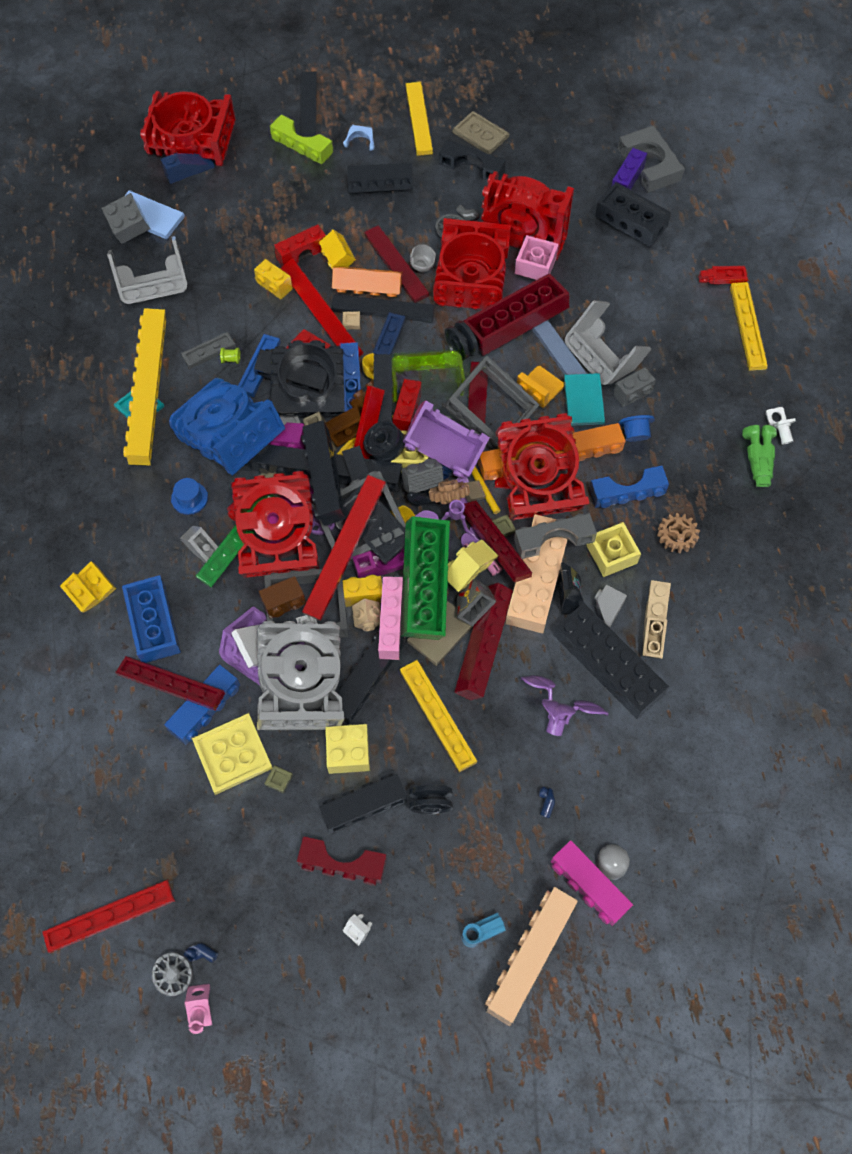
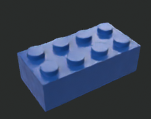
M161 576L123 585L122 589L135 648L141 662L147 663L181 653L166 587Z

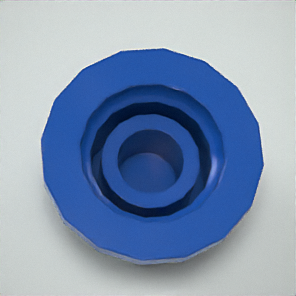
M639 415L621 419L618 423L620 427H624L625 440L637 442L651 438L650 423H653L655 418L650 415Z
M183 478L175 484L171 495V502L174 509L179 513L191 515L200 512L206 506L208 493L205 487L194 479Z

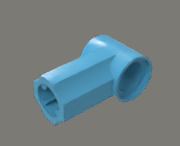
M496 913L474 924H468L462 932L461 939L465 946L473 948L479 943L505 932L506 929L501 917ZM474 931L478 939L470 941L466 937V933Z

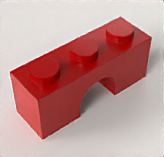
M317 224L275 244L276 259L283 266L292 258L296 263H299L298 257L304 250L309 249L313 256L320 253L322 248L319 242L326 236Z
M404 379L393 416V423L401 431H408L415 409H418L421 398V381Z

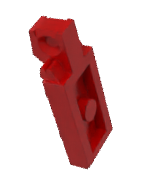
M712 266L711 269L701 270L698 276L700 283L709 282V284H731L748 281L745 266Z

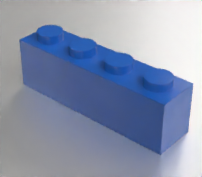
M221 665L203 682L225 692L216 711L186 700L164 724L167 730L185 745L193 741L192 738L198 735V731L203 726H207L211 722L212 716L217 711H221L228 698L234 696L239 690L240 683L238 679Z

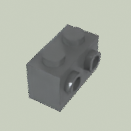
M645 367L618 381L613 395L624 408L650 394L654 389L656 379Z

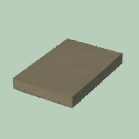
M474 111L453 128L454 134L488 154L495 151L509 138L507 131Z
M447 601L446 636L440 640L409 637L407 643L437 666L473 626L457 618V608Z

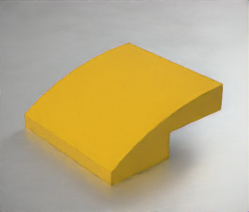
M92 561L78 574L73 573L60 585L82 613L99 604L116 590V587Z

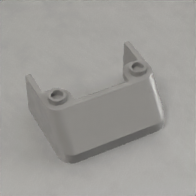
M175 236L172 237V242L176 254L169 255L166 258L165 265L167 270L134 277L131 268L128 266H116L112 250L108 251L107 255L118 293L124 303L132 304L181 293L186 290L187 280Z
M593 300L566 335L565 343L591 374L600 373L602 385H610L634 371L652 349L646 346H635L629 354L624 355L620 360L600 338L605 331V324L600 317L610 303Z

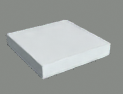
M259 625L240 628L231 632L248 668L258 666L257 632Z

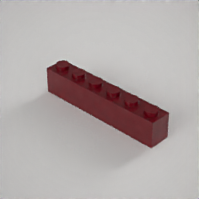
M499 582L488 586L496 599V603L473 626L454 693L468 700L484 697L511 602L513 590Z

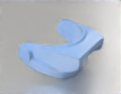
M352 125L343 145L348 147L349 142L353 138L364 137L370 140V151L374 150L372 128Z

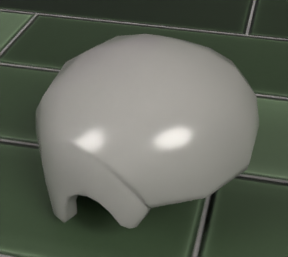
M425 244L417 245L412 249L410 264L419 272H428L434 266L435 251Z
M608 844L600 850L596 867L608 879L617 880L626 874L630 858L627 851L619 845Z

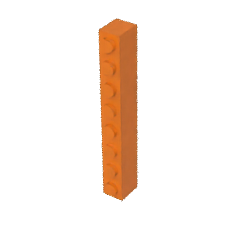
M619 423L573 433V438L576 439L579 461L591 457L598 458L609 453L616 454L623 451L625 438ZM530 443L525 445L518 451L516 457L511 458V460H518V457L521 454V452L528 446L543 443ZM500 448L482 452L478 459V465L484 481L496 480L503 476L502 459L499 456ZM557 451V452H555V453H556V454H560V453H564V452H563V451ZM534 462L536 468H542L541 462Z

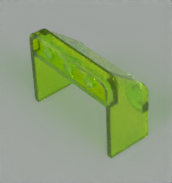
M451 349L392 354L393 402L397 401L396 372L455 367L459 387L465 380L461 355Z

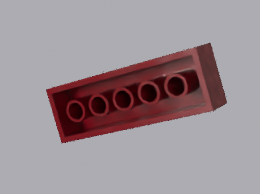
M548 273L468 317L463 322L472 330L478 343V350L484 356L570 308L569 292Z

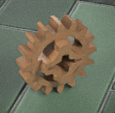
M457 480L439 482L438 487L430 489V500L436 503L441 501V504H448L453 500L465 498L470 493L469 484L467 482L458 483Z
M678 513L675 514V517L669 514L667 519L663 518L661 524H659L657 536L661 537L660 543H665V549L671 547V552L677 549L678 553H681L682 549L688 552L690 547L694 548L699 539L698 534L700 530L696 529L697 523H691L693 518L686 519V514L679 517Z

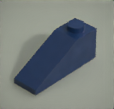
M175 153L161 159L164 173L170 184L215 167L211 159L202 158L199 154Z

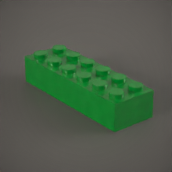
M412 516L406 522L400 637L440 640L446 636L450 521Z

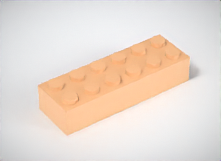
M535 514L531 527L543 522H555L556 519ZM563 537L550 538L543 543L538 556L523 559L532 571V577L515 583L507 612L506 624L544 633L568 539Z
M554 887L552 892L547 890L539 905L543 908L542 911L536 910L529 923L532 927L531 931L525 930L518 943L521 946L520 951L514 950L507 963L511 966L509 971L503 970L496 983L500 986L498 991L492 990L485 1003L488 1006L487 1013L510 1027L578 902L576 899Z

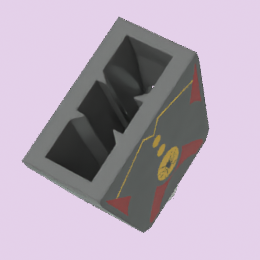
M473 579L457 596V618L473 626L496 603V599L489 587L477 579Z

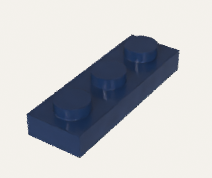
M389 312L374 348V354H393L406 321L405 316Z

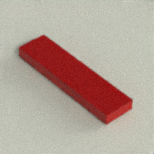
M367 386L354 447L360 445L363 456L366 459L370 458V454L364 448V438L367 431L374 424L378 423L385 391L373 386Z

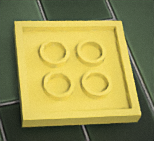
M249 713L192 738L215 795L272 769V765Z

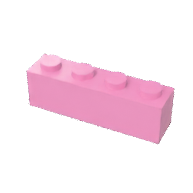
M383 577L378 647L379 659L399 660L403 577Z

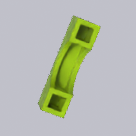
M280 115L270 125L272 139L311 158L313 161L323 164L333 153L332 140L320 134L313 137L299 136L295 133L294 121L283 115Z

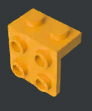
M537 366L528 376L523 372L517 376V383L522 386L525 392L533 396V399L542 408L565 385L564 382L541 366Z

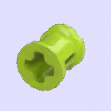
M222 347L220 350L221 363L236 362V364H239L240 348L234 350Z

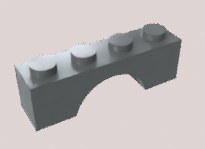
M590 513L585 515L577 514L568 519L560 518L551 523L543 522L529 528L522 527L515 531L514 540L519 556L525 559L538 556L541 546L550 538L563 537L570 540L575 546L595 542L597 532Z

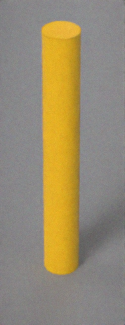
M475 466L471 474L475 481H480L486 496L485 499L493 513L498 514L501 510Z

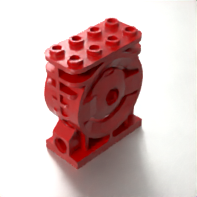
M156 91L152 96V103L148 108V115L145 117L144 127L140 132L141 139L144 141V150L147 151L148 155H152L155 150L158 156H162L163 153L166 156L175 153L199 154L202 158L215 159L216 165L222 166L236 121L231 95L225 94L223 100L213 99L209 102L203 96L193 92H176L172 94L165 92L162 97L161 92Z
M494 171L493 174H490L488 186L484 187L482 196L485 198L482 203L484 211L481 220L487 223L511 225L509 245L516 248L522 247L526 235L559 244L556 258L558 260L568 235L574 188L567 187L566 192H561L554 189L550 190L540 181L530 177L515 176L508 178V174L504 173L501 181H499V172Z
M444 218L441 251L433 288L435 303L440 306L485 309L502 299L506 270L505 259L508 258L511 225Z
M567 413L559 414L556 418L543 416L534 421L523 419L520 420V423L507 421L501 423L502 426L496 430L497 444L500 448L499 456L502 459L503 476L507 485L512 490L507 496L508 516L511 521L532 518L535 514L546 516L579 511L589 505V498L585 495L584 484L575 478L579 467V453L576 447V439L573 438L572 416H568ZM530 443H543L528 446L521 452V454L518 457V460H511V458L516 457L518 451L525 445ZM563 451L564 453L556 454L555 452ZM534 462H541L542 469L536 468ZM568 470L567 474H560L557 481L553 485L544 489L530 488L526 486L524 483H522L518 478L521 477V479L525 483L531 486H544L549 484L557 476L559 471ZM563 492L564 500L554 501L552 499ZM529 501H541L540 504L529 505Z
M297 471L289 476L279 473L274 474L270 478H265V476L261 475L255 476L252 480H246V478L234 479L235 482L231 483L233 490L232 499L234 500L233 509L235 511L237 532L244 544L238 551L239 575L243 578L270 575L271 573L280 574L289 573L290 571H307L313 568L319 569L317 546L309 539L313 528V511L308 475L304 474L303 471ZM270 494L282 495L292 501L293 504L302 503L303 505L291 507L282 498L269 497L258 502L252 512H247L259 498ZM272 515L279 517L278 522L275 524L269 523V518ZM305 524V527L296 528L295 532L288 539L280 543H266L255 537L253 533L246 534L245 532L255 530L263 539L279 541L286 538L293 531L295 525ZM298 552L299 561L282 562V558L292 556ZM258 554L276 560L273 563L259 564Z

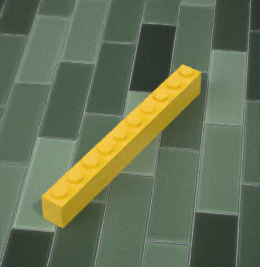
M144 308L143 315H140V326L142 328L138 330L140 343L136 345L138 357H135V368L137 370L133 372L135 386L131 387L133 401L129 402L131 416H128L127 419L129 431H126V442L128 444L124 446V457H127L128 465L151 466L166 314L165 310Z

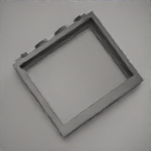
M486 356L444 403L443 407L469 430L472 429L475 431L474 433L479 435L483 433L490 437L486 446L491 450L499 449L496 434L457 399L480 370L485 372L525 409L524 413L515 423L528 419L540 404L533 399V396L525 392L520 384L511 379L507 372L498 367L495 361Z
M373 471L367 474V476L370 475L386 482L380 471ZM366 478L354 480L349 484L350 486L344 489L340 488L342 499L350 496L365 482ZM386 482L383 492L396 519L405 528L406 523ZM319 519L330 546L333 548L336 542L329 525L324 526ZM400 528L392 531L395 538L404 534ZM389 532L381 536L382 541L388 542L392 540V534ZM379 537L370 541L375 548L382 545ZM366 543L356 548L352 557L368 551L375 552ZM351 557V559H350L348 565H350V564L353 563L352 557Z
M313 568L307 571H290L289 573L264 575L265 588L294 576L299 584L315 583L322 569ZM342 575L337 586L341 622H336V625L340 626L339 637L345 638L349 636ZM267 614V621L274 622V618L269 619V616Z

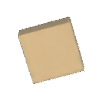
M343 312V326L346 329H360V312Z

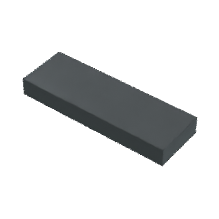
M226 332L181 353L188 368L191 369L219 356L222 347L234 349L236 345L229 333Z

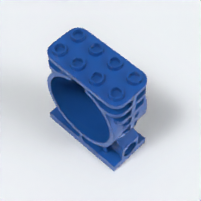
M219 377L203 387L176 410L169 419L172 430L181 442L191 446L193 449H198L204 457L215 460L224 466L228 474L232 476L285 429L272 401L267 399L265 402L254 403L242 387L232 385Z

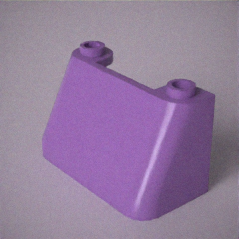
M425 400L419 405L403 439L405 447L411 451L417 450L431 459H436L440 464L454 471L453 474L461 479L469 477L490 437L483 433L480 435L474 433V430H469L442 415L438 409L433 411L432 407L434 405Z
M253 606L223 630L219 654L226 663L260 685L258 666L248 668L231 633L236 629L260 625L267 621L266 615ZM298 642L296 645H304V642ZM289 644V645H287V646H284V647L276 654V656L280 657L281 653H282L286 648L292 646V644ZM303 665L295 666L298 671H301L304 667ZM268 677V678L278 679L279 682H280L284 687H286V686L280 681L279 677Z

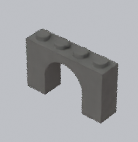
M654 125L619 138L618 151L624 159L627 158L632 148L653 155L661 161L658 165L642 170L640 183L647 193L682 181L684 166L678 161L675 153L671 151L667 142L663 140L660 132L656 130Z

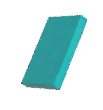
M600 373L564 375L567 414L572 416L571 426L604 424L605 417Z

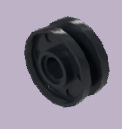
M458 321L454 324V327L449 326L445 329L447 344L456 358L460 361H465L469 355L477 354V340L465 322Z
M380 421L367 431L364 438V448L375 460L390 462L402 453L405 447L403 442L405 436L393 422Z
M423 785L411 788L409 790V798L416 801L409 803V811L426 815L443 814L452 811L453 802L445 800L452 797V788L443 785Z

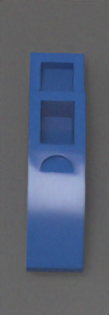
M358 342L340 343V348L343 349L345 412L353 408L349 401L354 398L353 394L361 389Z

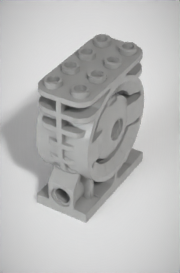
M264 621L263 624L258 626V680L263 694L259 697L257 703V730H326V727L341 726L344 720L342 697L335 692L340 679L341 650L339 649V625L331 621L324 624H316L313 621H307L303 624H295L293 621H286L283 624ZM304 642V645H292L286 648L280 657L271 656L272 654H277L284 646L290 643ZM303 665L305 670L298 671L295 666ZM268 677H279L280 681H281L286 687H284V686L279 682L278 679H273V678H268ZM321 677H331L329 679H324L323 682L313 690L306 692H296L305 691L313 688L320 681ZM321 707V711H314Z

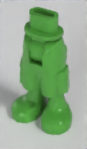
M759 425L748 426L742 430L743 438L751 441V445L747 447L748 459L751 463L753 479L756 480L757 487H770L771 479L773 478L775 446L771 444V441L776 437L777 431L775 427L770 425H764L761 431ZM760 432L761 438L763 439V445L760 444L759 440Z

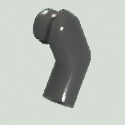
M459 205L456 209L464 220L472 221L480 218V212L476 209L466 210L463 205Z

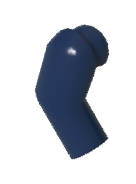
M541 787L539 796L545 798L540 815L550 818L555 805L554 792L550 787L549 789Z
M200 943L187 948L184 956L190 962L205 958L209 962L214 963L218 953L205 944Z

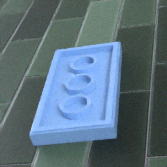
M132 191L126 193V195L131 193L138 202L150 227L147 231L168 239L184 218V213Z

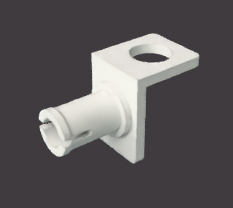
M783 407L767 410L768 424L779 431L781 444L792 443L793 439L789 426L796 421L795 418L786 420ZM774 412L780 414L781 420L779 422L772 420Z

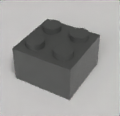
M131 193L102 208L114 235L121 244L150 229L138 202Z

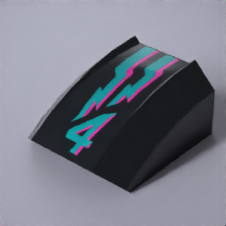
M563 562L560 566L557 581L561 615H566L575 611L584 601L581 595L580 575L575 569Z

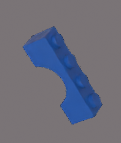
M663 466L644 469L642 479L634 485H619L610 477L591 480L589 491L595 508H607L613 504H625L632 500L640 501L651 496H662L666 493L669 483Z

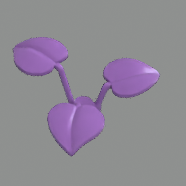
M463 477V479H461V478H457V479H456V480L458 481V483H459V482H463V483L469 482V480H468L467 477ZM466 496L465 498H460V500H453L451 503H448L450 504L449 510L441 519L446 520L447 517H450L453 520H462L464 530L467 532L461 537L462 547L466 543L469 545L473 541L477 543L482 540L472 526L470 529L467 528L465 516L463 515L464 504L468 503ZM429 510L422 511L416 515V517L439 519L436 513Z
M541 676L521 677V680L537 688H545L548 691L549 699H543L542 705L549 713L546 731L552 735H562L565 724L569 723L571 716L576 713V710L590 714H605L606 716L609 714L599 705L589 701L577 700L574 702V707L552 700V688L556 686L553 681Z

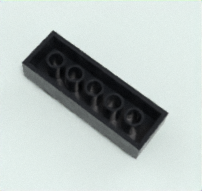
M585 603L555 627L554 636L636 719L642 716L666 694L669 686Z

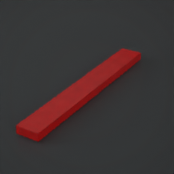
M292 258L280 269L291 277L293 288L336 346H340V343H356L295 260ZM358 346L359 357H360L364 352H363V351L361 350V348Z
M370 475L367 476L302 611L303 614L319 621L322 620L386 485L385 481Z

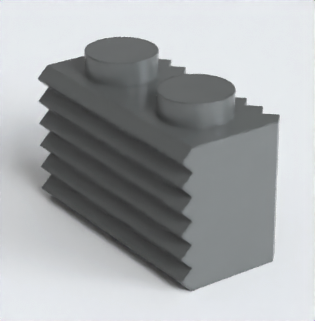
M426 459L422 463L410 464L402 468L404 490L407 493H418L438 487V483L444 481L442 465L436 459Z

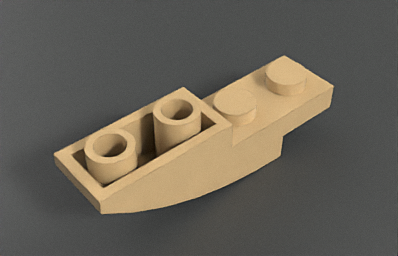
M653 580L650 582L645 612L642 656L663 658L671 583Z

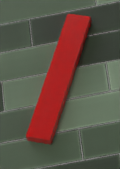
M165 880L42 931L48 953L55 952L175 902L169 881Z

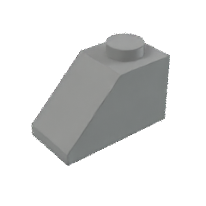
M192 526L180 537V540L204 563L208 561L218 548L208 534L198 526Z
M606 585L603 591L599 589L594 598L597 601L595 610L598 617L610 628L624 605L627 595Z

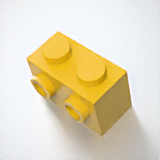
M332 230L319 242L322 248L321 252L327 257L328 265L332 269L335 266L348 267L356 260L343 235L335 230Z
M265 259L254 269L257 283L279 299L284 298L292 290L291 277Z
M369 575L366 578L350 577L347 580H343L346 607H351L363 599L381 603V576Z

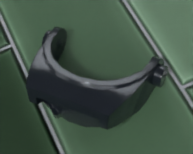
M430 489L418 493L409 492L407 499L417 506L429 504L431 502L429 496Z

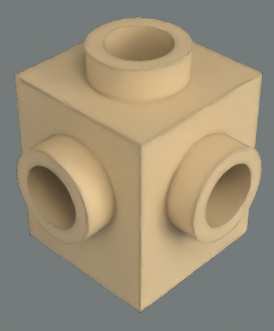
M363 599L352 606L354 626L356 628L372 631L380 625L381 611L379 602Z

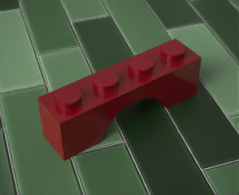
M303 836L297 863L304 871L313 872L316 869L322 871V874L334 877L335 874L343 875L345 880L355 881V879H361L367 885L376 886V883L382 884L387 855L365 850L355 861L342 863L329 856L323 840Z

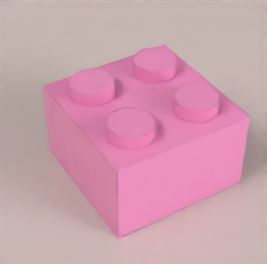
M526 235L516 259L515 274L538 280L551 273L557 258L559 244Z

